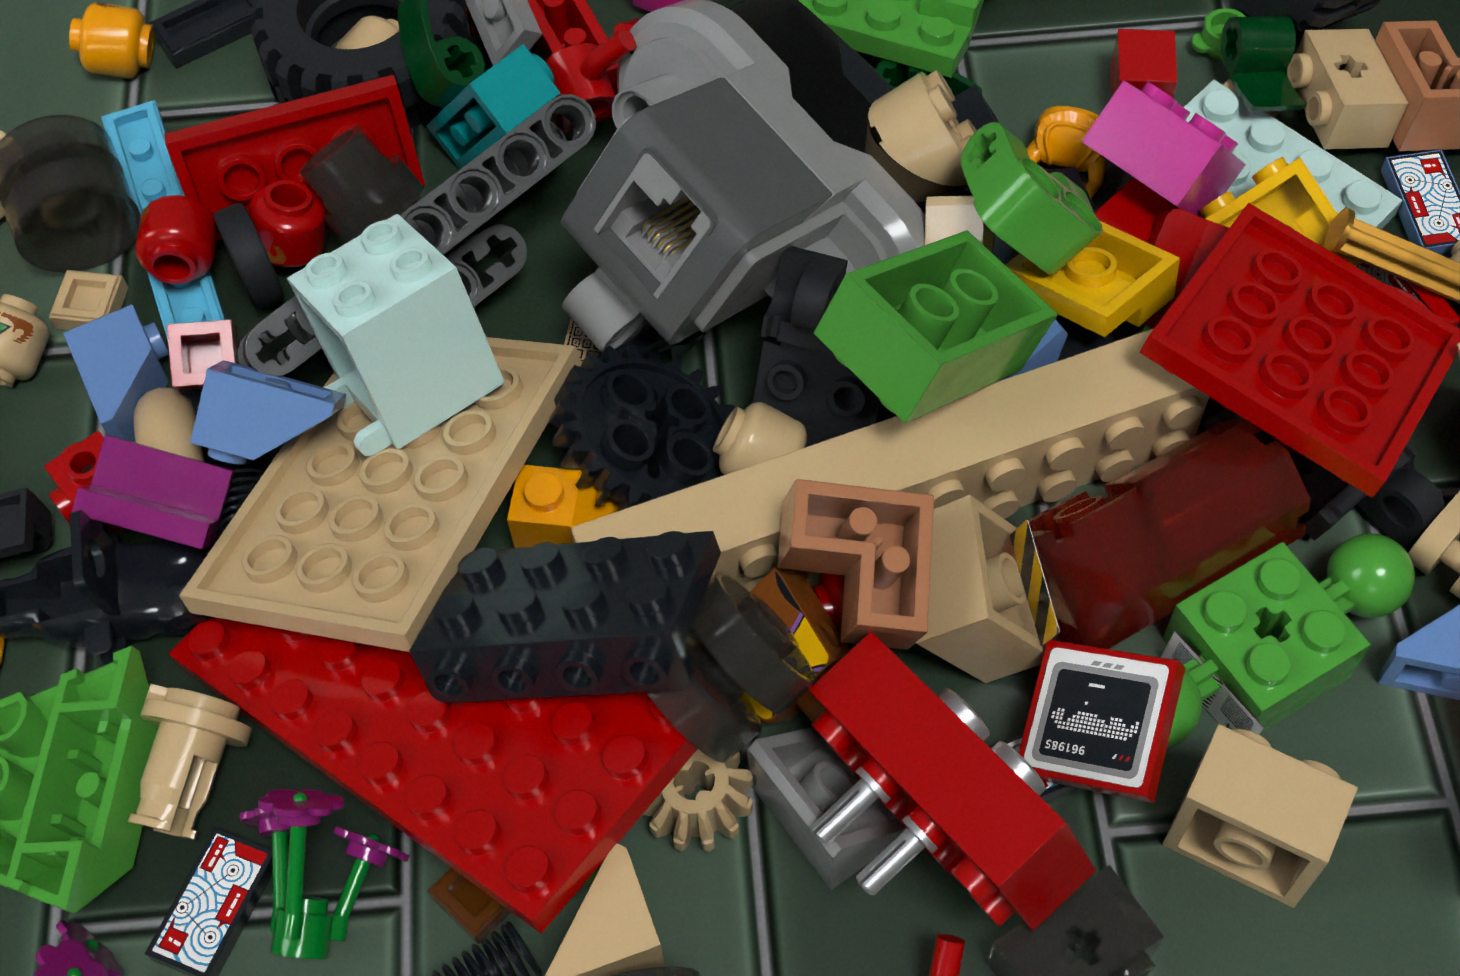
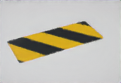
M1026 519L1010 535V540L1040 645L1043 646L1056 636L1060 630L1030 525Z

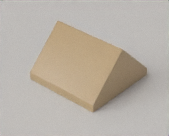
M616 844L607 854L545 976H667L661 944L626 847Z

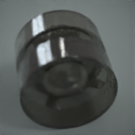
M50 115L25 122L11 130L0 140V201L5 210L6 219L16 248L28 263L51 272L66 273L67 270L85 271L112 261L129 248L137 237L141 216L129 183L124 176L123 168L113 142L101 126L79 116Z
M717 571L711 577L692 625V629L699 640L689 632L684 645L694 670L689 686L683 690L646 693L663 715L688 741L713 760L726 763L762 731L761 721L746 693L768 710L776 714H782L816 684L817 678L810 663L799 649L795 636L778 614L756 594L750 593L733 577L723 571Z

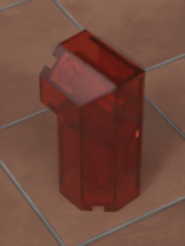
M1246 419L1223 421L1125 476L1103 484L1108 497L1103 498L1102 495H1097L1089 498L1085 491L1069 497L1029 519L1028 522L1060 632L1058 636L1061 642L1110 649L1172 613L1176 604L1279 543L1284 542L1288 546L1303 537L1306 524H1297L1298 517L1309 512L1311 499L1289 451L1276 440L1266 446L1253 436V434L1262 429Z

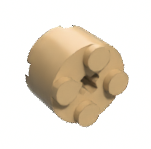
M938 70L929 75L923 72L918 73L859 111V118L864 131L875 126L881 137L878 144L872 148L884 170L915 200V203L922 212L926 210L927 197L950 196L968 185L961 167V156L968 140L977 131L969 119L959 124L956 119L957 113L952 105L955 97Z

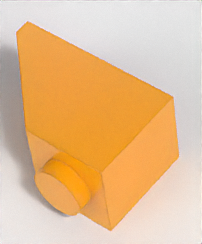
M523 465L515 480L507 517L514 547H532L545 542L556 545L574 543L571 527L618 512L619 503L610 499L604 505L598 506L595 504L599 489L595 485L586 488H578L575 485L583 473L581 470Z

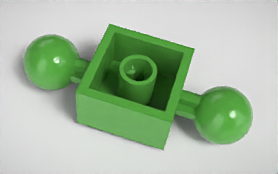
M1367 533L1353 536L1342 542L1334 550L1327 564L1326 579L1318 583L1286 544L1281 542L1176 604L1163 640L1168 644L1174 631H1176L1204 663L1199 665L1193 658L1183 664L1186 669L1167 747L1181 743L1197 727L1202 713V701L1218 692L1220 688L1211 678L1213 674L1224 683L1264 727L1262 732L1348 680L1371 644L1345 614L1349 612L1364 618L1383 617L1398 610L1408 600L1414 587L1415 570L1406 550L1395 540L1380 534Z

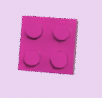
M1123 80L1082 140L1084 144L1180 209L1202 218L1204 217L1200 210L1214 199L1226 193L1246 166L1244 162L1232 153L1238 145L1237 142L1197 113L1187 122L1186 119L1191 112L1178 104L1170 95L1148 81L1140 91Z

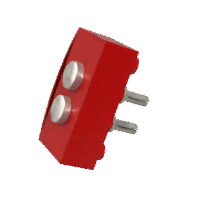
M872 632L866 635L809 689L826 710L811 725L833 748L836 755L860 779L811 825L813 834L820 842L829 845L877 798L904 827H907L856 876L858 884L866 893L875 895L925 848L951 876L953 875L961 883L973 900L999 927L1016 913L1034 931L1097 871L1068 824L1039 796L1045 791L1046 787L1031 765L1017 751L1003 741H998L990 748L984 742L990 735L988 728L978 714L959 695L948 688H944L936 695Z

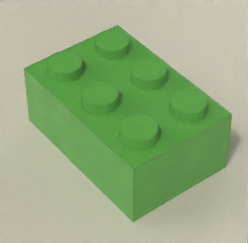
M966 230L846 273L814 334L834 353V356L842 365L849 368L879 398L885 408L895 413L906 424L1021 371L1058 314Z

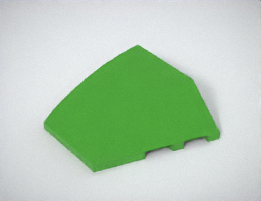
M132 645L114 652L112 663L85 674L76 668L61 674L59 684L29 697L22 692H18L0 700V885L72 914L77 913L133 868L143 826L130 824L127 820L129 814H135L140 800V781L159 726L140 718L149 690V684L140 651Z

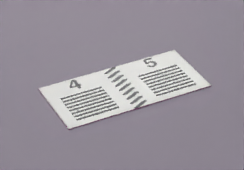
M1174 631L1160 657L1179 660L1182 664L1187 663L1193 658L1199 665L1204 663L1176 631ZM1213 674L1211 678L1220 688L1218 692L1202 701L1203 707L1220 725L1231 730L1245 729L1260 735L1264 727L1224 683Z

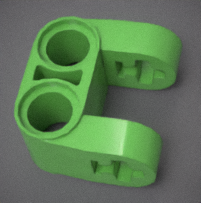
M991 122L982 126L968 140L962 152L961 167L973 195V203L978 215L994 234L1040 269L1054 275L1103 232L1102 225L1094 214L1086 193L1063 173H1048L1031 160L1024 143L1000 123Z

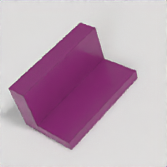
M105 435L91 485L78 487L71 512L83 510L94 520L204 549L214 544L235 470L115 436Z

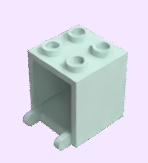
M398 214L387 220L371 224L358 237L330 253H324L313 258L305 268L287 278L338 378L324 388L347 394L344 406L341 409L355 402L373 422L360 430L354 439L355 447L364 456H373L391 444L398 450L505 383L457 267Z

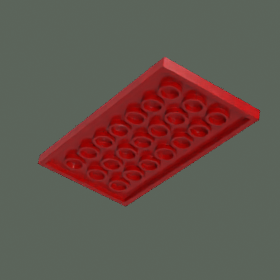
M211 616L208 621L198 623L168 653L182 670L224 701L238 706L243 715L540 934L551 924L604 861L612 848L621 841L729 713L722 696L691 679L689 686L683 690L443 703L436 700L430 694L410 652Z

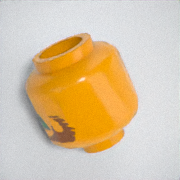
M93 2L86 8L82 19H72L69 31L70 51L79 52L81 65L89 73L133 79L138 75L141 68L149 69L154 50V26L146 24L144 15L136 8Z

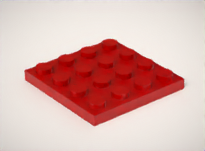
M1248 202L1150 333L1139 353L1160 365L1167 372L1176 375L1213 398L1223 407L1232 410L1274 436L1284 445L1293 448L1330 471L1340 480L1349 483L1373 498L1386 482L1457 355L1456 344L1460 342V329Z

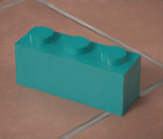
M522 44L466 86L426 127L460 170L558 96L560 91L554 85V76L547 63L538 55L531 54L527 47Z

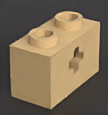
M1305 30L1297 52L1293 55L1287 67V77L1292 87L1297 88L1296 92L1307 103L1304 107L1307 121L1313 126L1323 148H1388L1409 102L1370 30Z

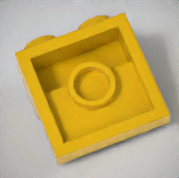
M1284 157L1273 161L1251 177L1256 186L1236 199L1231 191L1226 192L1200 210L1205 219L1230 228L1249 202L1322 247L1326 234L1333 220L1338 215L1300 157L1290 164H1287ZM1338 252L1336 254L1356 267L1363 263Z
M1099 221L1103 232L1054 275L1046 273L1022 254H1018L1005 264L1058 315L1106 337L1124 321L1139 327L1174 298L1180 258Z

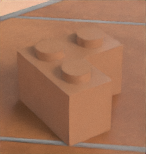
M1436 20L1383 22L1375 41L1409 102L1392 138L1398 151L1460 149V57L1457 58Z
M796 479L782 502L777 568L845 576L840 642L858 644L866 635L872 632L888 648L908 650L928 632L934 495Z

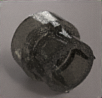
M360 125L351 127L332 139L316 152L299 171V174L324 202L323 205L326 207L327 213L323 220L343 245L361 235L371 224L387 220L395 214L401 215L416 201L423 190V185L400 156L393 155L386 158Z

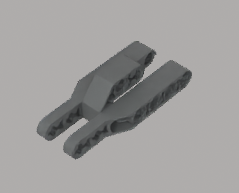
M573 94L560 95L552 99L400 216L442 255L588 143L593 137L596 128L595 114L591 106L583 98ZM552 114L563 115L571 122L574 132L572 141H566L562 129H559L550 121ZM492 225L473 236L446 258L457 267L473 307H475L520 271L526 261L527 248L522 235L514 228L506 225ZM497 244L500 245L504 254L500 257L498 263L482 270L479 274L470 267L487 255L491 247ZM296 295L263 319L242 338L238 346L240 365L251 367L261 373L284 376L322 348ZM286 331L293 342L280 350L274 356V360L262 363L256 353L263 346L270 344Z

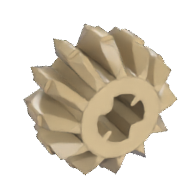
M712 734L708 736L700 748L697 749L643 813L646 816H653L649 825L654 837L658 839L674 831V847L680 852L689 846L692 837H700L702 848L709 853L715 848V831H719L725 837L735 839L739 834V824L735 817L749 816L753 810L752 799L745 794L753 787V776L748 769L738 768L741 762L740 752L735 746L717 753L716 737L712 736ZM696 785L706 787L707 790H700L695 800L686 799L684 794L692 795Z

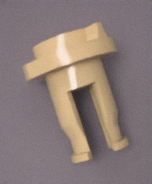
M150 684L140 718L159 727L140 781V800L135 814H129L128 823L151 827L153 831L189 840L196 839L198 831L193 830L198 813L209 799L225 746L247 747L252 728L237 721L241 710L238 706L206 694Z

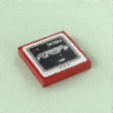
M1049 640L1046 643L1019 754L1031 765L1043 781L1154 803L1186 668L1179 660Z

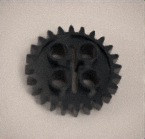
M633 344L627 346L622 356L611 346L605 348L600 358L592 353L587 354L581 366L574 365L554 398L557 407L549 418V423L559 428L552 439V445L569 449L560 463L563 468H580L583 473L575 485L578 488L595 485L599 489L595 504L601 506L610 499H613L619 503L618 511L723 476L724 474L719 468L720 455L713 451V447L722 426L735 406L729 404L719 405L715 399L721 391L719 385L705 389L699 384L703 371L697 369L689 375L681 371V358L678 356L672 359L669 365L661 362L657 348H652L645 359L641 358Z

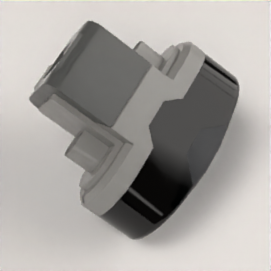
M683 0L646 14L629 31L636 42V48L619 60L617 64L618 94L612 103V117L617 130L578 189L576 196L561 219V226L598 265V268L568 294L562 303V309L602 353L607 346H611L615 350L653 328L669 345H674L699 330L702 332L707 331L768 295L773 298L781 253L785 249L795 246L848 260L846 273L924 246L927 197L973 195L968 184L963 186H947L926 180L901 166L886 153L880 145L882 139L876 127H871L868 112L875 100L890 92L893 88L865 59L799 0Z

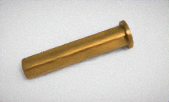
M1344 208L1335 217L1326 234L1323 244L1324 248L1334 254L1342 253L1460 303L1459 262L1355 218V212L1352 209Z

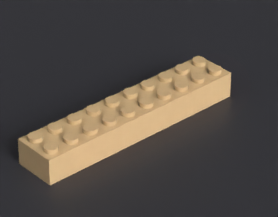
M1151 329L995 382L906 424L896 416L571 527L574 543L595 541L604 537L624 539L658 536L669 531H680L683 533L713 531L721 555L691 627L698 628L713 622L722 612L733 609L774 567H777L782 502L796 479L934 495V509L971 495L996 514L1006 519L1013 515L1020 507L1040 500L1055 502L1067 497L1079 486L1099 479L1103 482L1115 481L1127 475L1136 466L1156 459L1160 462H1168L1182 456L1193 445L1209 396L1176 375L1167 372L1160 365L1139 353L1148 336L1153 331ZM801 571L810 585L821 583V573Z

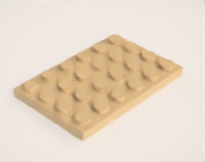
M486 337L505 383L399 450L391 444L373 456H364L355 447L354 439L356 434L373 423L355 402L288 440L279 450L179 597L189 612L194 614L409 652L444 588L459 570V562L476 548L547 426L549 418L557 407L554 398L574 365L581 366L582 362L576 346ZM333 372L324 387L338 379L335 372Z

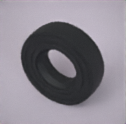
M237 203L213 214L215 217L214 221L252 305L255 306L256 310H260L284 299L283 289L245 206L242 203Z

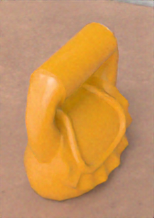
M1072 106L1049 107L1039 116L1035 124L1034 139L1026 148L1028 155L1036 163L1041 160L1049 166L1053 164L1065 168H1076L1078 172L1087 171L1088 183L1083 182L1090 198H1092L1103 184L1106 161L1104 156L1084 144L1082 140L1099 115L1092 111Z

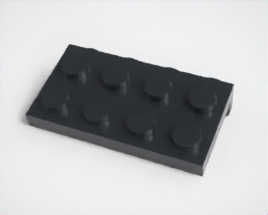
M669 531L658 536L624 539L604 537L590 542L557 545L545 542L532 547L500 550L481 548L474 550L464 556L459 562V570L444 588L409 652L430 694L436 700L443 703L683 690L689 686L694 673L684 645L721 555L719 545L713 531L692 533Z

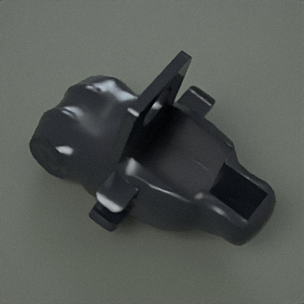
M83 510L70 513L71 547L42 557L29 573L0 581V637L5 639L42 637L47 642L59 646L85 648L87 653L91 655L100 654L103 666L112 663L113 653L127 648L128 641L149 639L157 633L172 636L187 635L198 623L206 622L210 617L190 613L179 597L207 556L205 549L195 548L163 538L149 543H121L119 534L115 532L107 533V527L104 522L92 520Z

